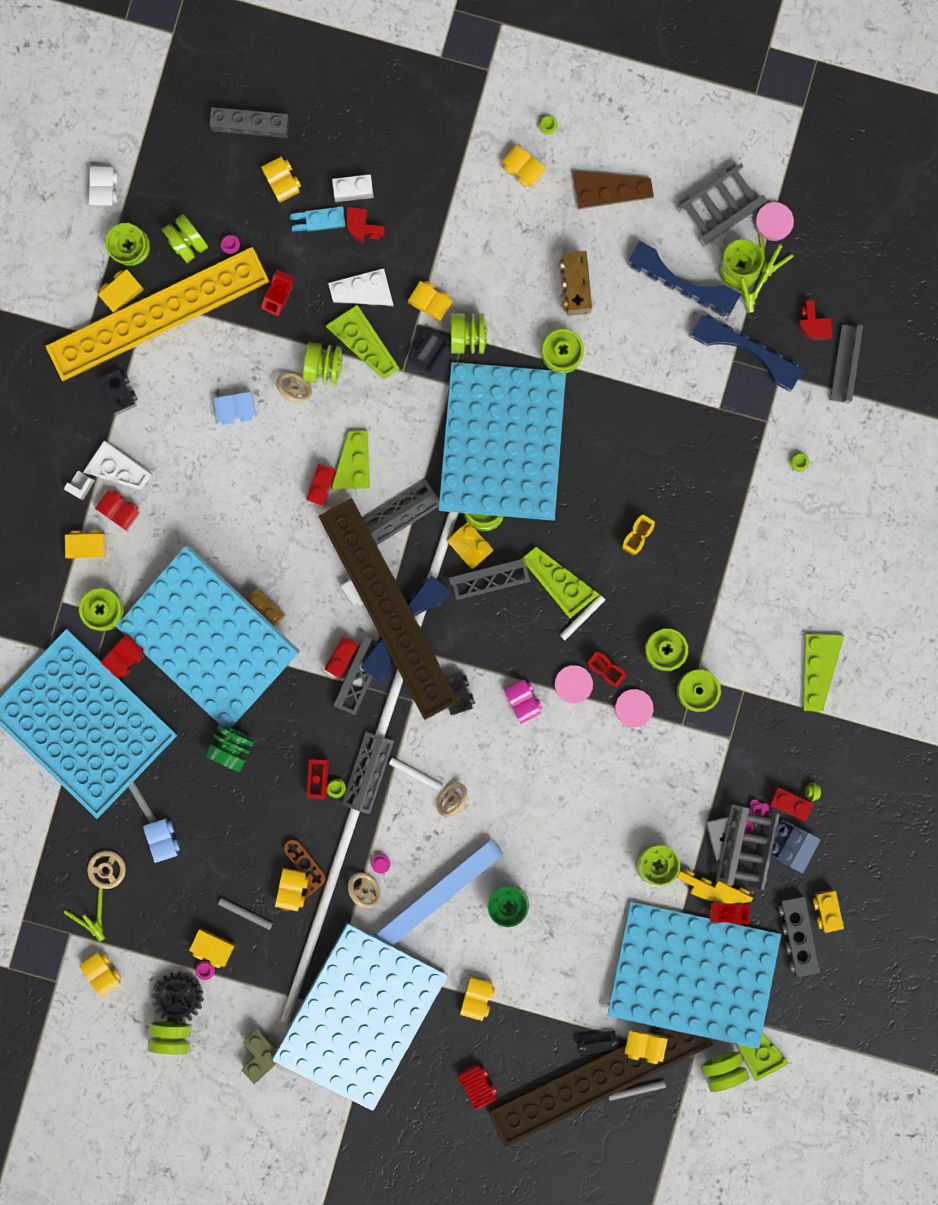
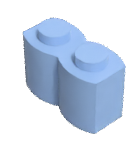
M252 392L213 398L216 418L218 422H222V425L233 424V420L241 419V422L251 421L252 417L256 416Z
M167 818L143 826L155 863L178 855L180 846L178 840L173 839L174 827L171 821L168 822Z

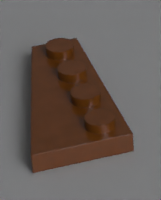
M580 171L572 172L578 210L654 198L651 178Z

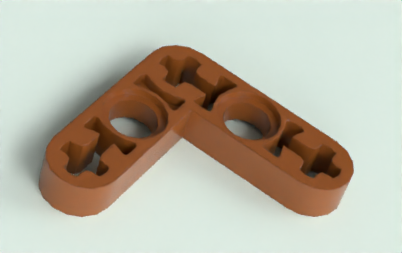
M289 840L284 846V851L297 869L308 872L315 866L316 869L313 872L316 875L320 874L322 876L320 878L321 883L317 881L314 883L312 881L313 875L310 873L307 876L306 874L305 877H309L307 894L304 895L306 899L325 883L326 876L298 840ZM290 843L292 845L297 844L296 850L299 854L301 851L304 852L297 861L293 858L297 855L294 852L290 853L288 851ZM302 858L310 860L309 868L303 869L300 866L299 862ZM280 908L282 911H290L289 909Z

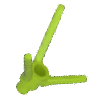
M759 234L760 249L764 257L759 280L764 273H767L764 281L766 282L772 272L793 258V254L773 265L782 248V245L779 244L770 262H766L764 239L762 234Z
M767 273L763 274L754 292H748L744 278H740L742 288L738 290L744 300L747 313L754 312L755 299L767 277Z
M99 888L97 920L91 922L83 914L82 917L86 921L84 922L77 916L64 910V914L88 929L93 936H96L99 942L105 939L101 927L102 888Z

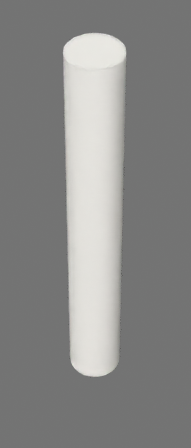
M599 595L560 636L566 640L605 599Z
M393 757L389 762V765L440 791L441 783Z

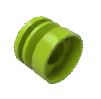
M120 223L114 226L108 232L105 239L108 254L115 261L127 266H135L142 263L150 251V241L147 234L139 227L130 223ZM128 241L134 243L131 246V250L125 247V245H128Z
M747 239L735 240L727 246L719 268L721 278L726 284L733 288L741 289V277L744 278L747 287L754 284L759 276L764 260L760 247Z
M452 313L451 354H464L466 345H470L472 354L475 352V345H479V354H484L487 344V323L484 313H480L479 322H475V313L471 314L470 322H466L464 313Z
M309 342L304 363L303 382L316 384L320 375L323 376V385H327L328 377H331V386L336 387L342 371V347L336 346L335 354H332V345H329L326 353H322V344Z
M652 845L639 853L636 860V869L643 881L651 885L664 886L677 878L680 872V860L673 849L667 846ZM659 860L658 863L661 864V867L655 870L652 864Z

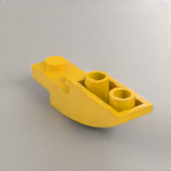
M686 869L683 872L680 871L677 879L692 885L691 894L706 900L731 904L752 902L753 900L749 896L750 892L741 887L737 890L732 887L733 884L717 880L714 886H711V881L703 877L699 880L694 877L695 873Z

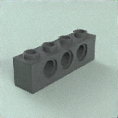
M211 107L210 128L216 132L288 138L289 116L288 114Z
M805 896L780 899L781 904L778 905L780 916L784 918L782 930L783 934L787 935L788 942L785 945L787 954H791L792 961L789 962L791 973H794L796 977L820 973ZM794 912L799 914L797 922H791L789 919L790 915ZM798 931L802 932V939L800 941H794V933ZM801 950L806 951V958L804 960L797 959V954Z

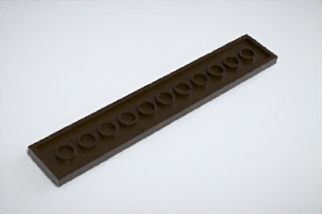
M353 498L319 515L318 517L423 719L427 720L459 703Z
M659 1027L649 1033L668 1038L663 1062L658 1061V1064L647 1062V1058L639 1057V1060L628 1058V1054L624 1052L625 1044L490 1110L489 1115L505 1147H508L713 1046L711 1039Z

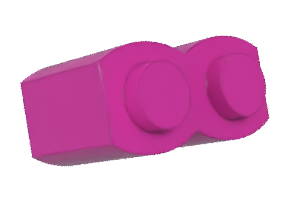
M523 679L503 689L520 724L541 714L540 710L543 707L538 698L534 700L531 694L534 692V689L529 681L525 682Z

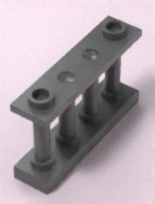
M742 163L738 166L733 164L726 169L727 173L693 197L689 198L687 196L679 202L678 212L680 213L686 209L702 232L699 242L703 247L758 210L768 201L764 194L760 197L758 195L755 196L740 175L739 171L743 168ZM730 177L735 179L749 199V204L744 208L738 205L723 183ZM716 187L733 210V216L728 219L723 217L707 194ZM700 198L717 220L716 224L718 226L714 229L706 226L692 206Z
M732 805L716 880L727 884H734L735 878L751 881V887L764 890L780 814L766 811L765 817L748 814L749 808ZM746 822L762 824L760 836L744 833ZM742 841L759 843L756 855L740 852ZM738 860L755 862L753 872L736 871Z

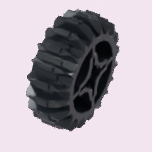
M181 971L178 972L177 977H175L174 972H171L170 979L167 975H164L163 980L165 983L162 980H158L157 983L160 987L155 986L153 988L158 994H152L151 997L157 999L152 1005H159L155 1012H163L160 1015L161 1019L167 1015L166 1022L168 1023L171 1021V1018H174V1024L178 1023V1018H180L182 1024L186 1022L185 1017L191 1021L193 1019L191 1013L195 1016L198 1015V1011L195 1008H202V1005L198 1002H203L204 998L198 997V995L203 994V990L197 991L196 989L201 984H193L196 979L195 977L189 981V973H186L184 978H182ZM176 982L185 984L180 990L168 986ZM189 989L193 994L192 1005L186 999V992ZM164 990L167 992L166 994L170 998V1002L167 1005V1007L163 1002ZM184 991L180 998L182 1001L178 1000L172 1005L175 998L173 995H178ZM175 1006L187 1009V1011L182 1013H175L171 1010Z

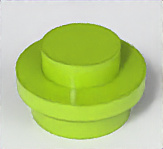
M547 115L540 119L539 129L543 134L551 135L557 130L558 123L553 116Z
M796 453L791 457L790 465L793 470L802 472L808 468L809 458L804 453Z
M332 779L328 782L327 793L331 797L339 798L345 793L346 786L342 780Z
M810 782L805 788V796L808 797L809 801L818 800L821 795L820 785Z

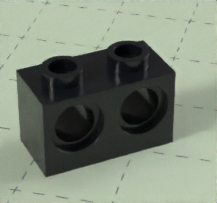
M118 369L98 379L115 415H119L137 406L135 401L138 398L134 390L130 391L128 387L130 380L126 372L122 373ZM115 378H119L120 385L116 388H113L111 386V381ZM124 395L127 396V404L120 405L119 398Z
M461 672L447 676L446 678L449 683L454 678L460 680V688L453 691L457 698L464 697L467 701L466 706L463 708H458L456 704L449 707L451 716L473 709L472 705L475 704L473 694H468L466 688L470 686L467 676H462Z

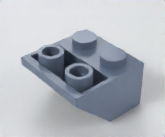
M781 819L776 830L771 857L803 874L820 839Z

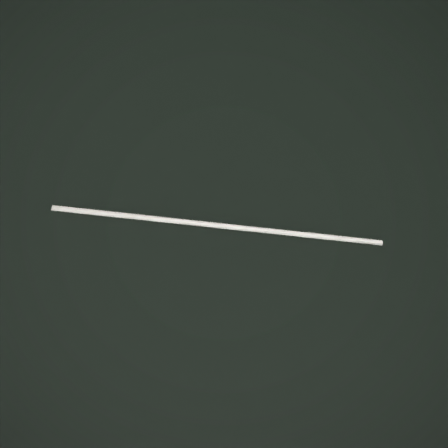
M457 512L448 513L428 578L433 576L437 579L449 544L447 540L452 535L459 514ZM426 611L415 617L420 628ZM398 669L396 670L375 734L383 738L385 737L403 683ZM376 739L373 740L371 749L374 747ZM367 758L365 767L368 765V762H369L368 758ZM361 776L359 785L362 783V780H363L362 776ZM356 794L352 803L353 805L355 804L357 798ZM350 809L280 1020L283 1023L290 1024L358 819L359 811Z

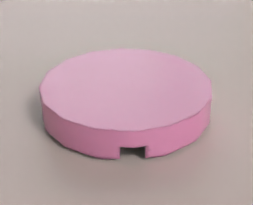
M776 202L765 204L755 218V225L759 234H762L765 239L771 241L784 239L791 232L794 224L792 212L788 207Z
M571 665L563 668L558 673L555 679V689L557 695L562 700L568 703H579L590 696L593 689V680L586 669Z
M638 689L628 690L618 697L615 713L624 725L640 727L651 719L653 702L643 691Z

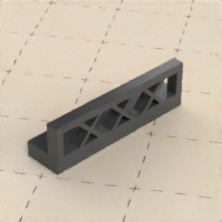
M841 325L830 401L848 404L852 402L863 325H857L856 327Z
M424 480L365 517L364 521L376 544L379 545L439 507L440 501L428 482ZM427 488L428 491L426 493L418 495L421 490ZM405 500H410L407 505H402ZM389 510H394L391 515H386ZM373 520H378V522L375 525L369 527L368 524L370 522H372Z
M525 559L449 578L450 585H453L456 600L531 582ZM523 568L525 579L516 580L511 577L516 569ZM502 573L508 577L503 585L493 582L497 574ZM481 578L489 581L486 589L483 590L475 586L478 579ZM466 583L471 588L467 594L460 595L457 584Z
M367 636L363 639L334 704V707L356 715L372 679V676L368 673L363 675L360 669L366 653H369L370 644L376 643V640ZM358 671H359L361 676L356 677V675H357V673H358ZM362 678L364 683L363 690L355 692L352 684L354 680ZM353 695L356 700L354 710L343 706L346 698Z
M365 732L341 805L370 814L394 743L393 740ZM370 738L376 739L372 749H369L368 746ZM368 757V765L363 767V759ZM361 775L363 778L362 783L357 786V777ZM355 793L357 798L353 805L349 801L351 795Z

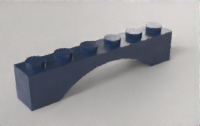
M641 241L638 242L627 263L631 265L630 268L638 273L640 271L646 273L649 279L655 282L657 280L663 282L664 286L670 290L677 289L683 297L687 299L692 297L698 300L697 303L704 308L709 306L715 309L714 312L722 317H725V315L730 316L741 295L725 285L702 287L681 280L664 265L655 248Z
M708 314L700 317L690 338L705 346L729 345L749 352L764 365L774 384L788 392L793 390L803 372L798 363L792 360L790 362L784 360V356L774 351L771 353L766 350L767 347L762 343L757 342L755 344L749 341L750 337L747 335L733 332L731 326L727 324L720 325L716 322V318Z
M430 576V578L426 577L420 585L422 587L418 593L415 592L408 600L410 602L409 607L416 617L424 611L441 606L451 593V590L433 576ZM379 638L373 646L375 648L371 654L368 653L363 658L361 668L377 681L382 682L393 668V659L383 640Z

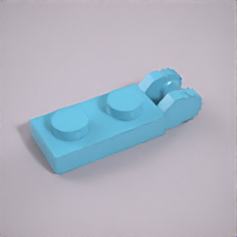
M343 207L290 214L291 220L306 218L307 225L298 224L292 226V231H316L346 227Z

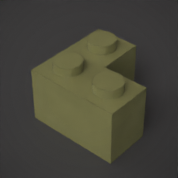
M259 1027L242 1042L254 1055L241 1070L253 1084L258 1082L277 1064L272 1061V1057L278 1047Z

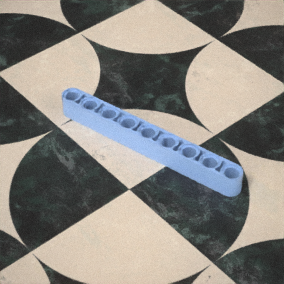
M490 839L373 936L393 946L503 855V852Z

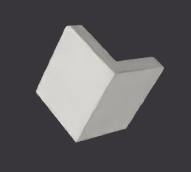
M77 471L71 483H67L64 490L83 500L95 480Z

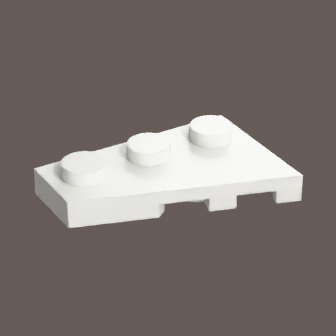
M384 269L328 283L334 303L394 306Z
M107 441L102 443L83 472L139 490L143 489L152 475L151 472Z

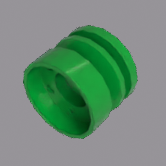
M218 725L216 730L223 733V736L214 734L213 737L219 741V744L209 743L204 755L230 769L241 772L246 760L239 754L240 752L249 754L250 750L243 746L246 744L253 747L255 742L250 740L246 734L234 728Z
M501 887L489 898V916L499 926L507 928L517 926L528 915L530 907L528 897L518 887ZM508 901H511V904L514 905L511 911L504 908V904H507Z

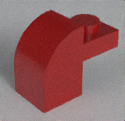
M348 208L347 227L350 235L355 240L365 243V235L369 239L374 240L384 237V226L366 225L367 209Z
M276 270L271 286L264 296L261 309L279 316L292 291L294 277Z
M814 300L806 301L804 306H801L802 318L805 317V320L798 322L799 330L806 338L811 340H830L832 338L831 318L815 319Z
M714 902L709 911L710 922L749 924L750 904Z

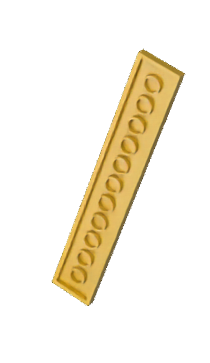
M253 247L61 338L47 345L46 348L61 380L65 381L269 283V280Z

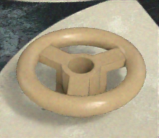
M286 372L278 376L276 386L286 400L303 403L311 398V385L308 382H303L301 375ZM289 378L290 384L286 387H283V379ZM296 380L304 385L306 391L300 388Z
M455 782L443 789L436 804L437 811L441 816L450 817L464 809L467 800L466 786ZM454 789H461L462 796L454 794ZM448 794L447 802L442 807L443 800Z
M113 851L96 853L90 859L87 867V873L91 882L102 889H110L119 885L124 879L126 872L123 859ZM104 856L110 857L107 863L93 867L99 858ZM115 860L120 866V873L117 879L113 875L112 867ZM104 867L109 868L108 873L103 872ZM94 873H98L101 878H108L110 883L98 881Z
M359 872L352 875L349 879L348 892L355 904L365 909H371L379 903L381 898L380 887L372 876ZM361 878V884L354 888L355 880ZM368 881L374 888L375 896L370 892V889L367 886ZM366 898H368V899H369L370 901H372V902H371V903H365V902H362V901L365 900Z

